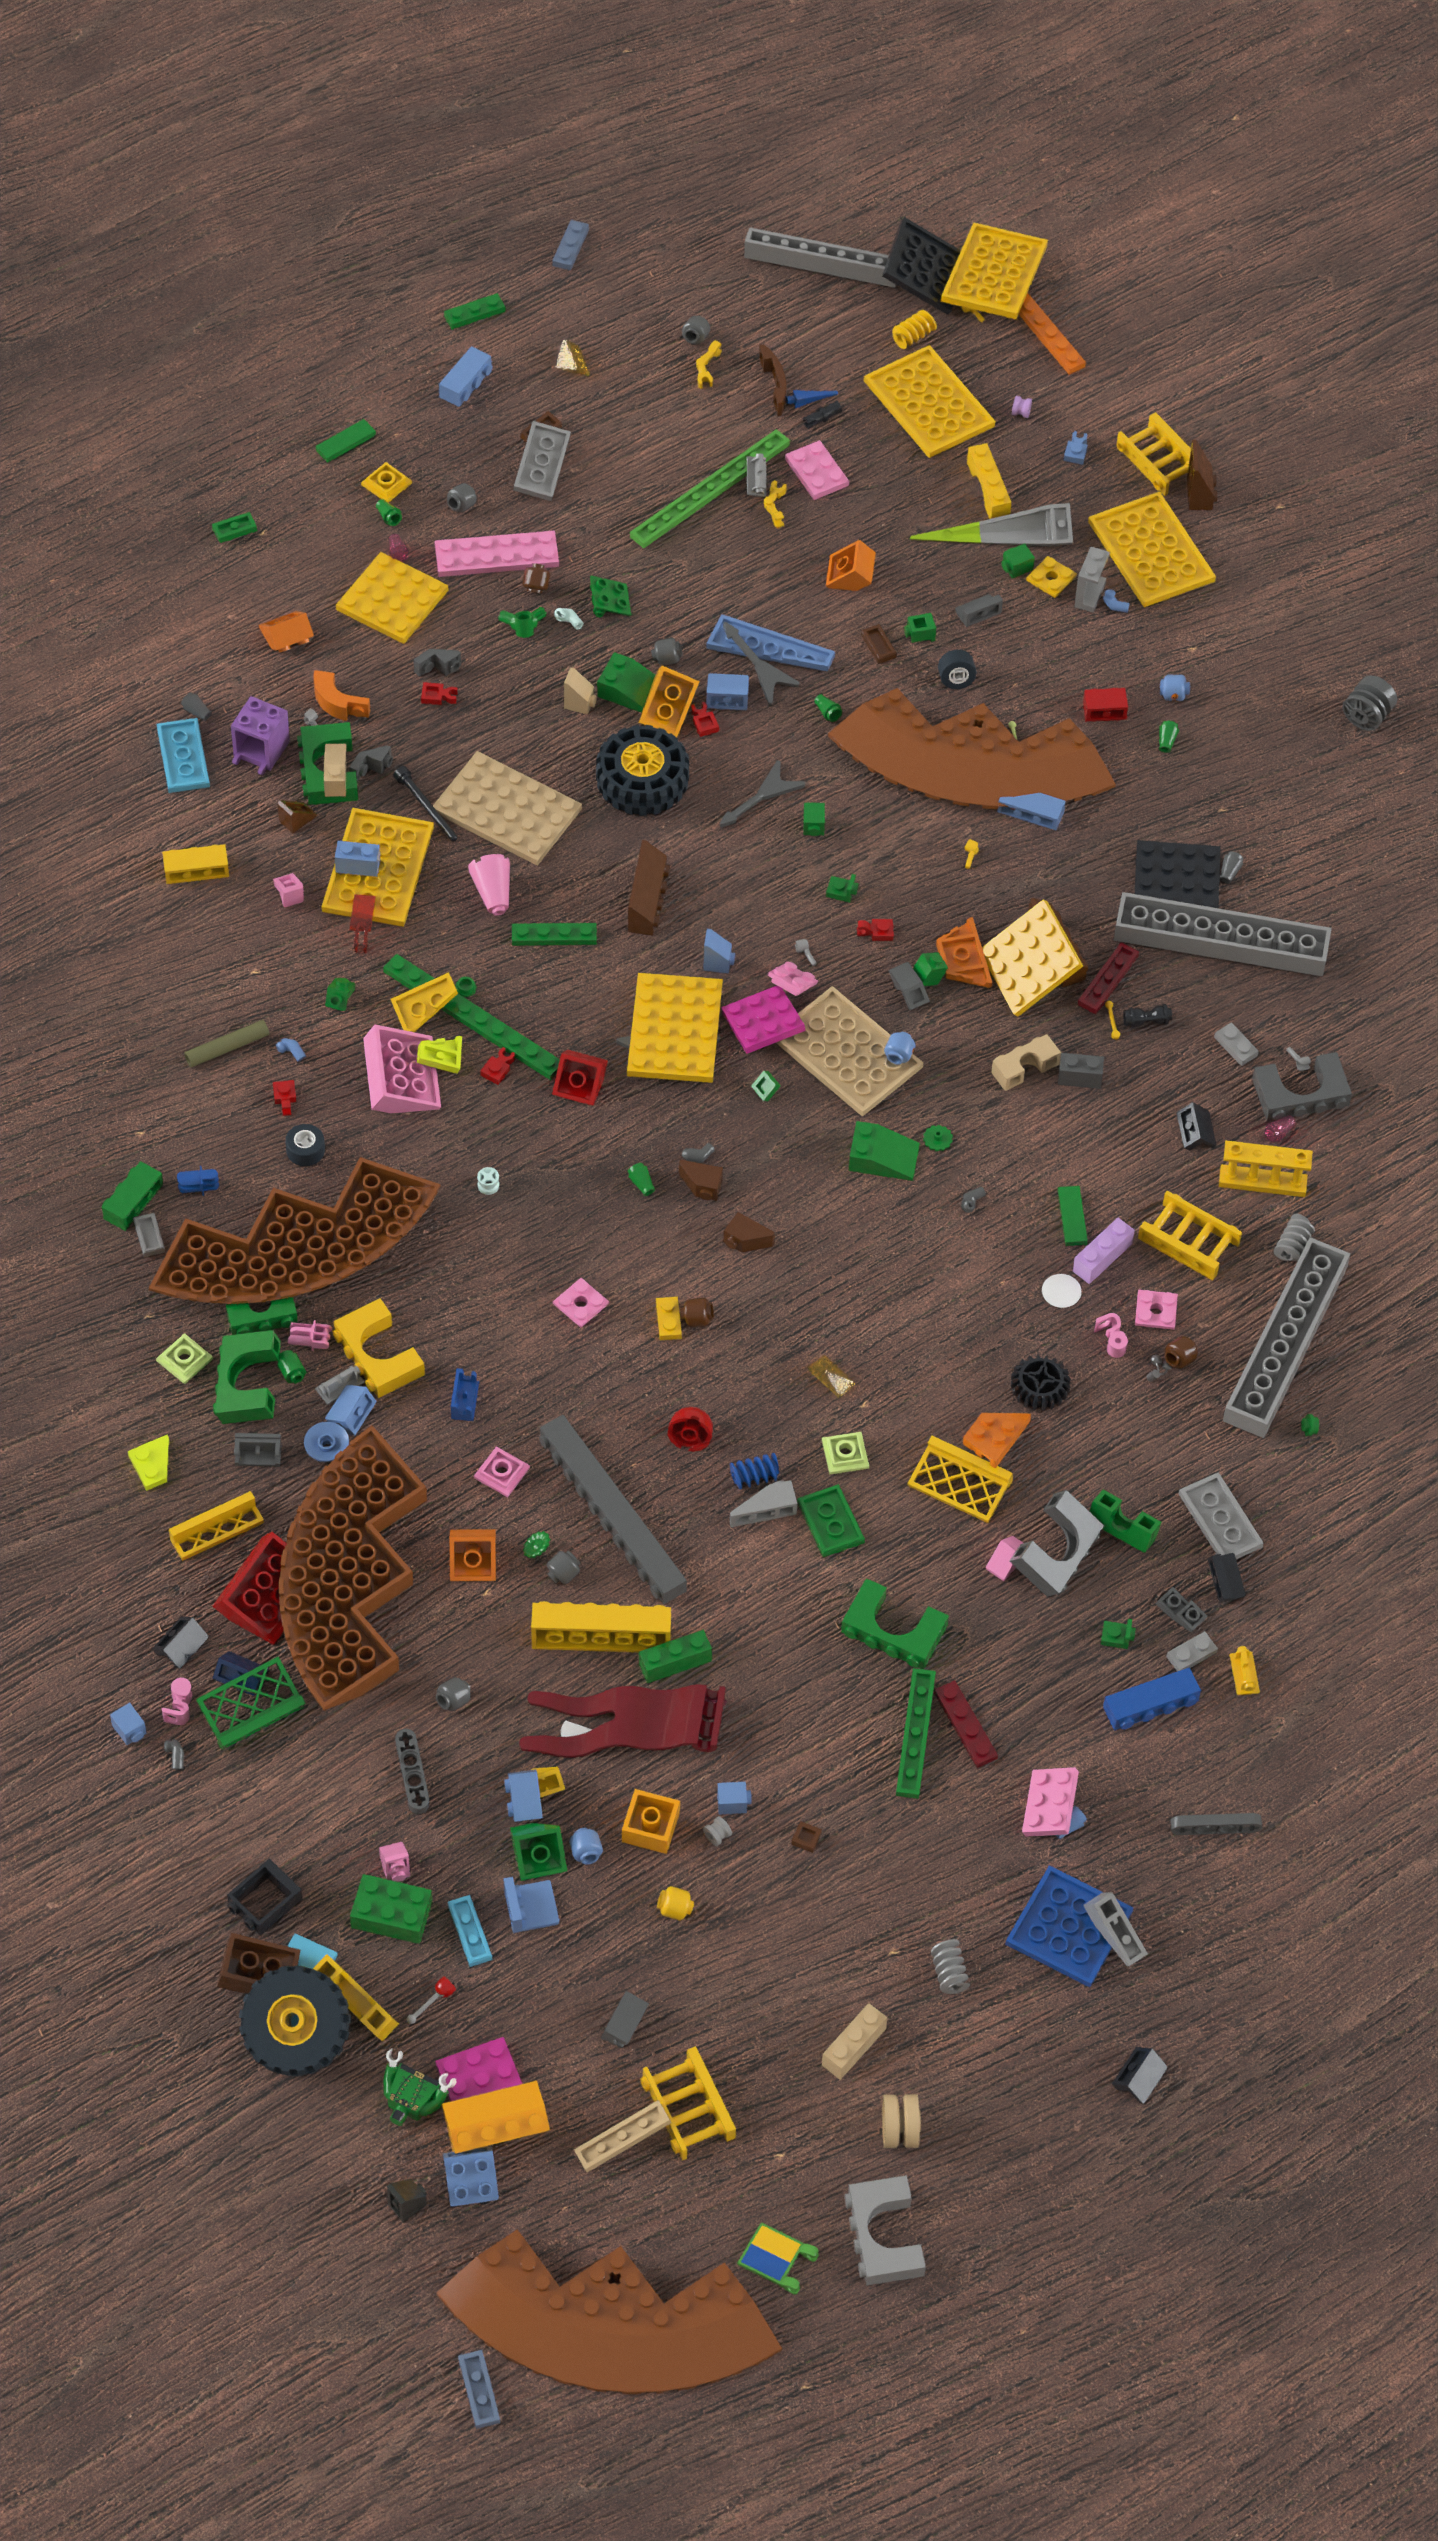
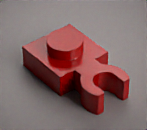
M423 682L421 703L442 705L443 700L449 704H456V696L451 695H458V688L448 687L444 689V684Z
M704 701L701 703L702 709H696L694 704L691 705L693 723L700 737L719 732L717 720L712 711L707 713V704Z
M502 1047L499 1050V1057L491 1056L480 1070V1076L499 1085L510 1071L509 1064L514 1062L515 1053L512 1052L510 1056L506 1057L504 1056L506 1048Z

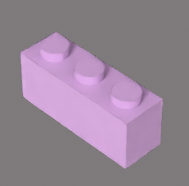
M1116 1218L1075 1257L1073 1272L1090 1284L1132 1245L1135 1230L1120 1218Z

